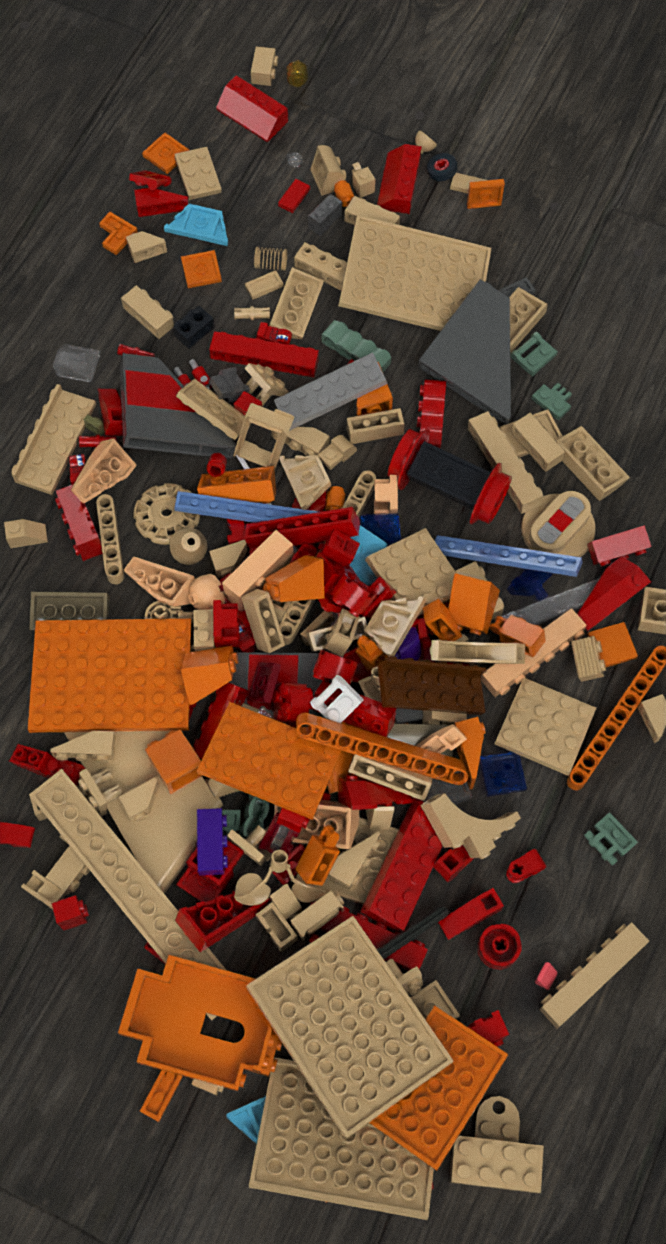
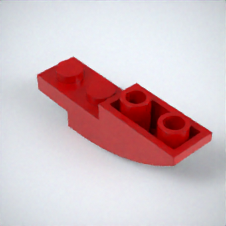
M20 744L17 745L9 760L14 765L48 779L62 769L76 786L80 779L79 772L86 769L81 764L68 760H57L56 757L51 756L48 752Z

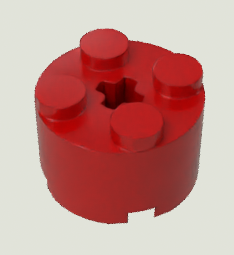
M346 572L331 591L332 600L340 606L344 604L350 608L348 611L356 617L365 613L377 594L374 591L372 593L368 592L367 589L369 587L356 577L351 575L348 578V573Z
M320 650L313 669V677L329 682L330 679L332 680L336 675H339L351 685L358 663Z
M281 683L277 690H274L272 701L274 702L273 719L281 723H296L298 715L309 713V709L313 710L310 704L313 699L311 688H307V684Z
M507 924L489 926L482 933L478 942V955L486 966L496 970H504L513 965L522 950L518 932ZM499 943H502V949L497 950V945Z

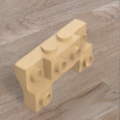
M60 835L59 837H60L64 842L67 843V841L63 838V836ZM69 845L46 877L33 870L31 879L26 885L23 883L21 887L53 910L51 903L63 900L66 894L69 895L70 892H74L80 885L79 880L83 875H87L90 870Z

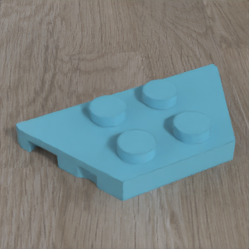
M188 204L182 212L174 217V221L164 226V231L228 246L223 214L220 210Z
M360 525L359 536L350 537L360 543L350 566L359 579L369 586L372 585L377 577L365 559L367 556L386 548L388 544Z
M266 1096L226 1114L227 1119L256 1144Z

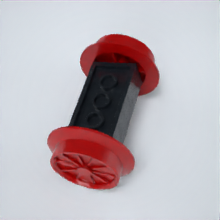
M426 428L421 433L409 429L399 442L388 469V477L390 475H397L398 490H403L411 480L472 509L470 524L473 525L478 520L490 524L500 509L512 481V476L502 472V463L499 462L493 471L489 472L429 444V429Z

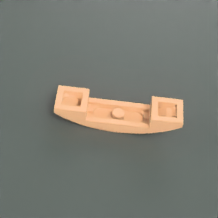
M453 724L431 734L416 746L441 754L448 748L452 751L467 740V737Z

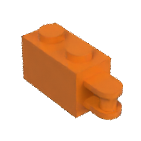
M510 615L508 619L497 616L495 623H491L489 626L492 632L499 635L501 643L525 644V654L530 657H534L546 642L544 629L539 625L526 622L521 617Z
M362 635L357 641L359 648L355 652L368 674L372 675L371 670L378 667V664L383 662L388 656L376 646L374 641Z
M331 825L325 826L319 836L312 835L295 869L306 884L323 886L340 853V850L336 847L340 836Z

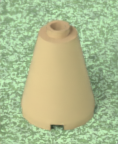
M190 527L182 528L172 536L170 551L174 559L179 563L185 565L196 564L204 558L207 552V541L199 530ZM187 541H191L194 545H189Z

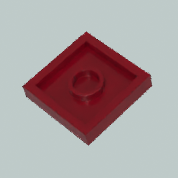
M258 663L248 701L271 703L274 690H277L278 686L282 683L277 681L281 668L280 664Z

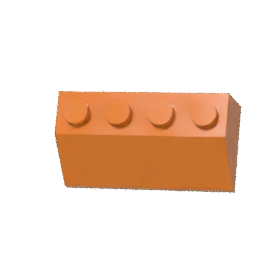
M274 466L225 471L219 477H212L209 473L202 474L197 487L198 494L255 503H270L275 501L276 496Z

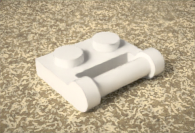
M336 675L332 679V683L318 697H314L310 704L326 719L341 723L364 699L341 676ZM340 688L343 692L327 707L324 702Z

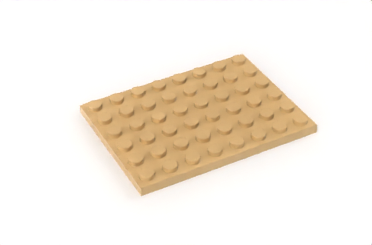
M357 215L338 306L441 331L480 279L484 282L486 281L491 248Z
M354 916L246 986L345 1139L454 1062Z
M274 1057L278 1061L275 1072H270L249 1188L428 1220L434 1169L370 1123L345 1139L296 1063L292 1060Z

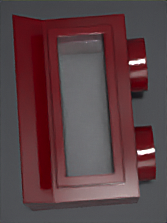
M279 810L275 814L259 848L270 853L276 850H283L289 856L294 848L292 842L294 838L300 836L303 828L299 833L278 824L277 820L281 812Z

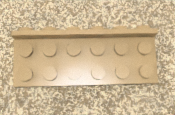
M59 384L56 385L55 389L51 390L50 399L43 406L40 419L36 420L35 429L28 436L25 449L21 450L17 465L15 464L12 468V476L15 483L53 495L69 462V456H72L79 441V436L82 435L86 427L83 419L87 414L91 416L96 406L95 400L64 391Z

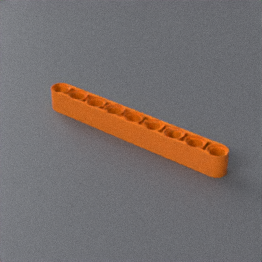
M658 646L653 650L572 769L567 779L568 787L572 790H580L584 787L665 667V646ZM656 655H661L664 660L658 659ZM646 670H652L654 675L648 674ZM636 684L642 685L644 690H639ZM625 700H632L634 705L627 704ZM615 715H621L624 720H618ZM604 730H611L613 736L607 735ZM594 745H600L603 751H597ZM583 761H590L592 763V767L585 766ZM573 776H579L582 782H575Z
M302 713L296 718V732L303 739L455 785H462L468 779L465 763L460 759L309 713ZM304 724L310 725L308 727H302V725ZM327 730V731H329V732H327V733H322L321 731ZM347 736L348 738L341 739L340 737Z

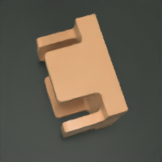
M390 475L389 479H375L374 520L389 521V525H397V475Z

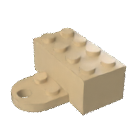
M501 1096L490 1097L479 1106L476 1114L474 1137L459 1136L452 1146L449 1183L541 1193L544 1146L519 1143V1112L509 1099ZM499 1101L503 1103L505 1109L502 1114H496L493 1111L494 1102Z

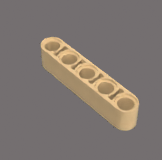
M103 494L98 497L96 503L104 568L108 581L112 584H120L124 580V569L116 508L112 497ZM106 521H112L110 524H104ZM110 537L114 538L111 541H107V539ZM111 554H116L114 558H109ZM113 571H119L118 574L111 575Z

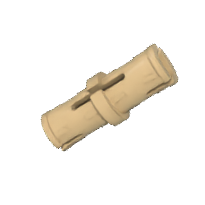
M250 306V308H234L235 319H270V307L254 308V306Z

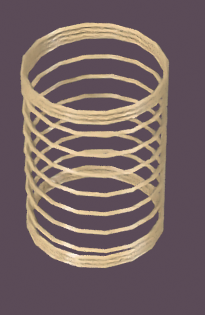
M258 246L255 248L254 255L255 268H260L261 250ZM263 249L262 269H263V267H264V253H265V250H264V249ZM268 249V251H267L266 269H267V265H268V253H269V249ZM274 249V268H273V269H275V256H276L275 249ZM284 249L282 252L281 271L286 270L287 249ZM278 250L277 270H278V268H279V255H280V251H279V250ZM271 252V258H270V270H271L272 252Z

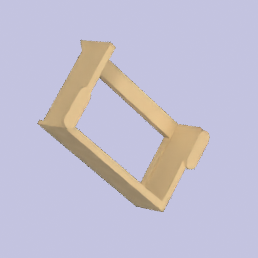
M251 403L245 415L233 456L238 455L240 458L263 467L274 466L276 469L294 416L275 409L273 412ZM250 422L278 433L272 453L245 441Z

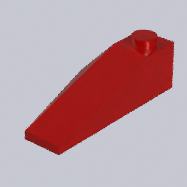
M621 556L606 568L577 613L587 625L586 631L593 628L651 582L639 566Z
M347 774L346 778H339L338 802L352 810L375 809L377 805L388 807L392 806V802L396 804H409L420 801L418 798L392 788L359 778L355 774Z

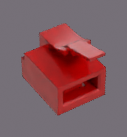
M334 529L328 536L326 543H320L318 549L322 550L321 554L344 567L345 565L349 566L353 561L360 543Z

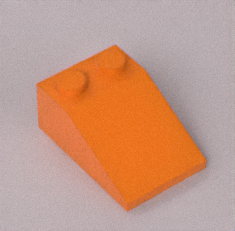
M478 717L455 722L454 724L467 737V740L457 746L456 749L459 759L466 766L469 790L473 789L476 781L484 734H486L484 724L479 722Z

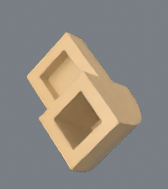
M338 435L331 440V444L319 453L318 456L321 462L331 470L339 462H345L357 452V448L346 437Z

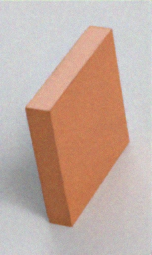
M165 132L143 151L142 155L168 174L177 166L175 154L190 150Z
M504 179L470 182L467 208L501 206L505 185Z
M215 250L181 256L188 288L222 282Z
M624 622L594 630L587 634L588 637L594 636L597 641L601 642L603 652L600 653L601 660L604 659L606 667L634 660L638 657Z

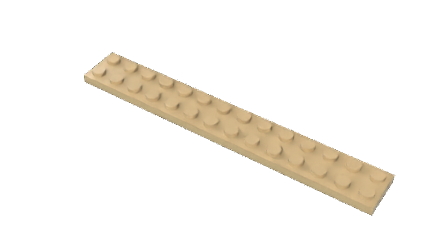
M62 769L29 794L165 964L168 955L226 970L209 948L201 953L197 950L175 921L178 910ZM206 1013L211 1020L217 1017L215 1015Z

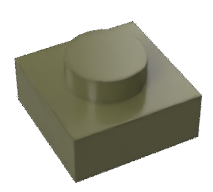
M87 414L83 419L86 429L102 436L105 432L103 422L99 418H93Z

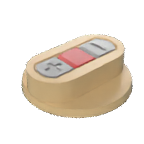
M576 491L543 496L541 505L525 512L522 518L521 532L530 550L575 557L583 556L589 550L587 544L594 541L595 521L591 514V506L588 499Z

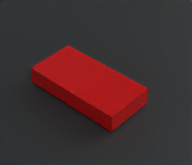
M295 179L278 202V206L294 213L310 191V185Z

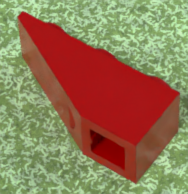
M98 389L105 435L123 436L122 406L117 390Z
M494 888L458 908L438 923L447 939L450 940L500 912L504 905Z

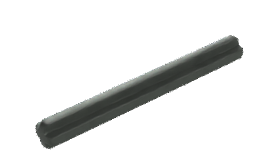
M445 905L439 906L379 947L377 951L383 960L448 916V908Z

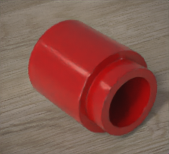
M213 453L209 457L207 472L212 477H219L224 474L227 464L226 457L221 453Z

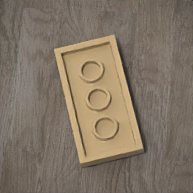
M196 379L192 380L178 392L176 397L183 404L191 407L198 415L203 416L213 426L225 432L228 437L234 440L239 437L245 415L223 399L219 400L218 395Z

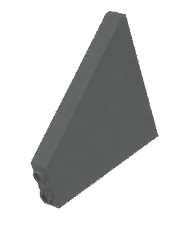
M480 279L419 359L418 368L438 381H446L448 388L483 411H488L492 417H495L504 425L509 424L511 418L510 298L503 291L493 288L489 282H484Z

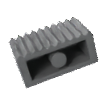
M329 194L308 215L309 229L321 236L326 229L333 225L337 218L342 216V201Z

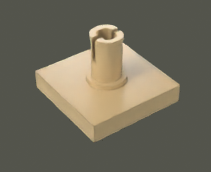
M257 825L247 839H243L233 829L227 835L229 841L242 849L258 865L262 866L266 861L265 856L256 848L266 834L262 827Z

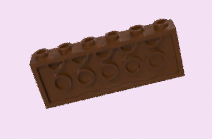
M395 656L386 657L383 662L378 664L382 707L475 715L486 713L480 676L486 673V668L479 667L478 665L463 666L462 663L447 664L445 661L433 663L430 660L414 661L413 658L397 659Z

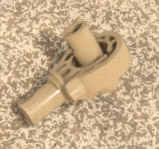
M159 601L149 605L145 612V619L191 618L192 623H194V612H183L181 606L174 607Z

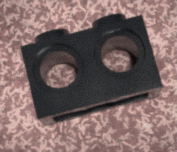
M200 306L190 310L183 319L178 320L173 326L175 337L188 349L215 328L214 318Z

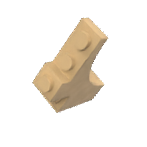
M432 640L430 647L431 660L525 664V644Z
M446 793L436 794L421 804L443 847H453L455 849L464 845L470 858L484 859L491 854L490 851L496 847L493 841L500 838V833L514 828L516 826L515 823L521 819L518 812L505 813L493 820L472 817L455 806Z

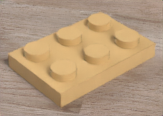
M207 147L175 154V160L189 200L221 193V186Z

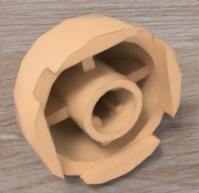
M212 574L202 575L191 583L188 599L197 610L213 609V600H221L222 604L225 603L224 591L220 592L218 586L221 583L216 576Z

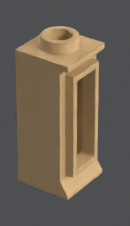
M330 891L290 920L291 925L304 941L307 934L309 936L337 916L339 910L343 912L344 907L342 905L344 901L338 893L334 895Z

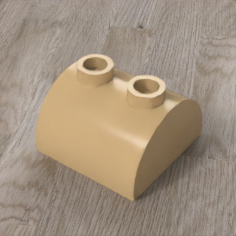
M325 145L317 147L310 169L321 196L334 192L335 184L338 181L346 180V172L340 168V158L335 157L333 150Z

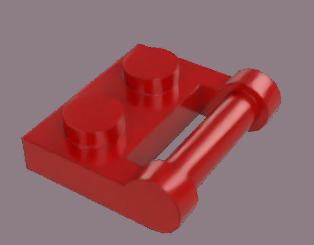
M147 170L130 173L129 180L134 181L136 185L145 186L146 184L151 190L157 189L159 186H169L172 182L171 178L167 175Z

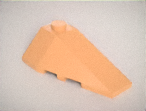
M115 439L101 441L90 455L71 491L82 503H86L101 494V492L126 479L137 465Z
M133 557L123 570L159 602L174 607L191 604L188 595L190 585L195 580L193 575L137 557Z

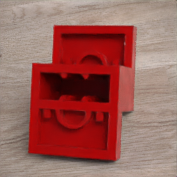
M319 551L316 557L323 559L324 598L318 600L323 610L339 615L342 608L347 611L350 608L344 604L342 606L336 604L332 600L331 591L345 572L348 573V578L351 575L357 579L359 577L350 565L343 567Z
M228 841V847L224 848V855H228V868H224V874L199 875L196 848L186 862L188 869L176 885L199 902L213 900L221 895L234 876L233 869L243 856L244 851Z

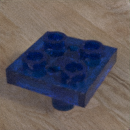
M398 513L361 515V526L368 531H372L371 533L386 542L388 546L401 540Z
M524 569V572L519 577L511 581L507 591L510 595L531 596L534 594L538 601H543L548 597V593L542 587V584L554 573Z
M508 752L480 757L479 762L487 797L527 790L520 755Z

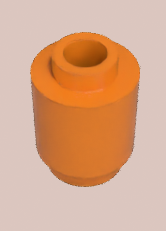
M341 180L335 184L334 192L336 197L342 201V207H347L354 194L350 184L345 180Z
M330 487V490L327 492L326 511L341 509L344 506L346 494L342 487Z

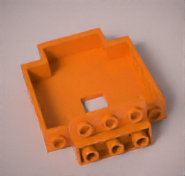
M168 955L163 975L137 969L118 1031L119 1035L143 1041L136 1061L138 1064L238 1091L239 1087H244L247 1074H243L244 1070L268 1077L270 1072L274 1073L278 1061L274 1059L276 1050H281L282 1046L281 1040L246 988L255 978ZM206 1013L241 1023L245 1030L243 1039L237 1043H231L200 1034Z

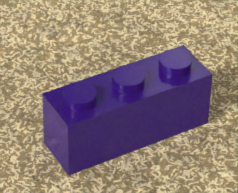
M222 808L197 809V860L199 875L224 874V868H228V855H224V848L228 847L227 835H224V827H227V814L223 815Z

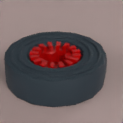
M440 153L433 156L427 164L430 178L435 181H446L452 178L457 172L455 157L448 153Z

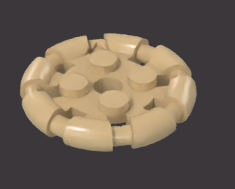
M164 483L162 486H152L142 493V497L140 500H137L133 512V518L136 519L135 526L140 534L145 538H150L153 543L170 545V540L174 534L168 535L167 531L175 530L177 532L182 528L197 527L200 520L199 514L175 511V497L178 491L192 492L188 489H183L178 484ZM166 492V495L159 496L160 493ZM148 501L153 502L150 506L146 504ZM166 509L172 511L169 516H163L162 512ZM148 515L149 519L143 520V517ZM184 520L189 522L186 526L183 525ZM153 527L157 530L155 533L151 531Z

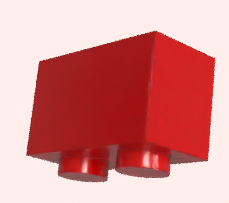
M76 895L51 903L56 923L64 931L88 923L86 918L89 916L87 905L84 904L83 900H79Z

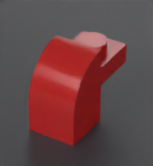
M461 845L453 850H448L436 861L433 868L448 883L471 863L474 858H470L465 847Z

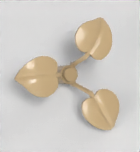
M261 840L256 848L265 856L266 861L271 860L269 871L263 881L259 875L254 873L243 875L236 884L234 898L239 903L249 906L264 903L271 894L270 887L265 883L273 871L281 873L287 870L291 881L295 883L292 886L293 894L297 900L304 903L317 901L327 894L329 889L325 882L323 886L306 884L299 874H297V879H295L290 869L291 866L287 864V853L283 850H276L270 853L260 849ZM280 840L273 841V843L280 847L284 842Z

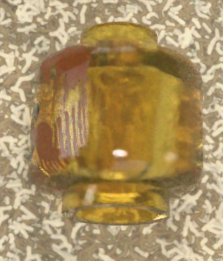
M293 61L288 64L286 68L288 83L295 87H301L307 82L308 71L307 66L303 62Z

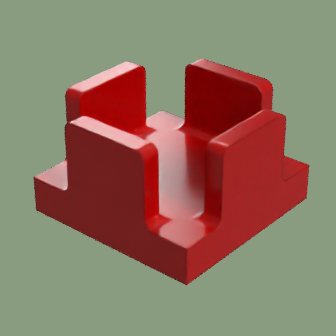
M213 600V637L216 648L227 646L239 647V622H237L239 609L237 603L222 604L221 600Z

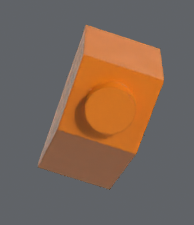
M440 599L422 608L425 623L440 640L456 641L462 637L450 611Z

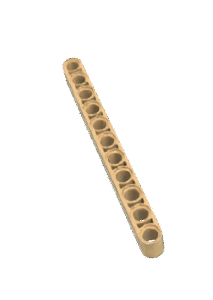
M363 471L360 474L342 507H353L358 518L374 490L376 475L372 471ZM315 599L305 600L306 604H301L298 601L291 602L279 624L281 633L283 631L290 633L288 636L282 634L285 645L291 644L295 639ZM297 616L299 619L293 620L290 617Z

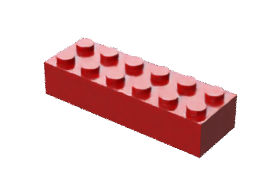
M421 800L411 803L360 911L394 932L405 930L443 846L421 807V804L424 803Z

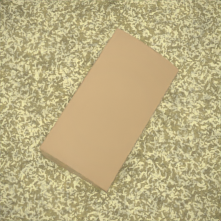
M292 267L269 326L287 329L292 333V338L302 339L324 280Z
M519 287L509 297L510 353L547 311V303Z
M582 426L556 440L557 443L563 446L565 451L563 463L599 501L610 495L630 478Z

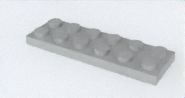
M370 353L274 401L278 410L294 416L290 430L388 383L374 354Z

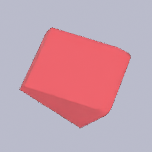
M549 962L543 965L535 980V984L546 990L550 989L557 976V971Z

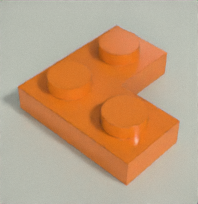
M109 212L99 223L102 229L111 233L103 241L102 245L115 255L126 246V237L138 232L137 227L112 212Z

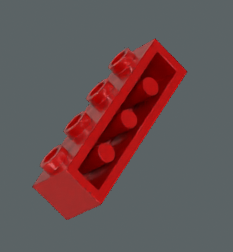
M322 681L315 691L314 697H318L331 683ZM340 688L324 702L327 707L343 692ZM360 695L364 701L343 722L387 737L394 726L397 708L382 707L381 702Z

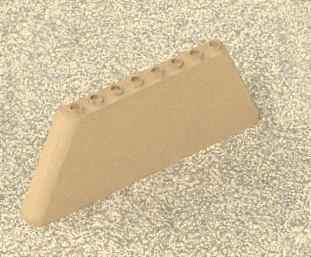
M114 731L116 736L114 760L102 763L97 762L96 759H88V761H81V763L87 768L91 776L106 767L109 769L108 772L111 773L113 779L97 786L101 793L117 784L124 794L154 777L156 778L159 787L151 811L145 819L136 822V820L131 822L119 797L107 803V809L138 863L161 891L165 893L197 848V809H216L222 807L223 804L219 797L213 796L208 785L209 780H204L202 776L170 795L145 751L151 742L162 740L170 731ZM89 732L64 733L70 741Z

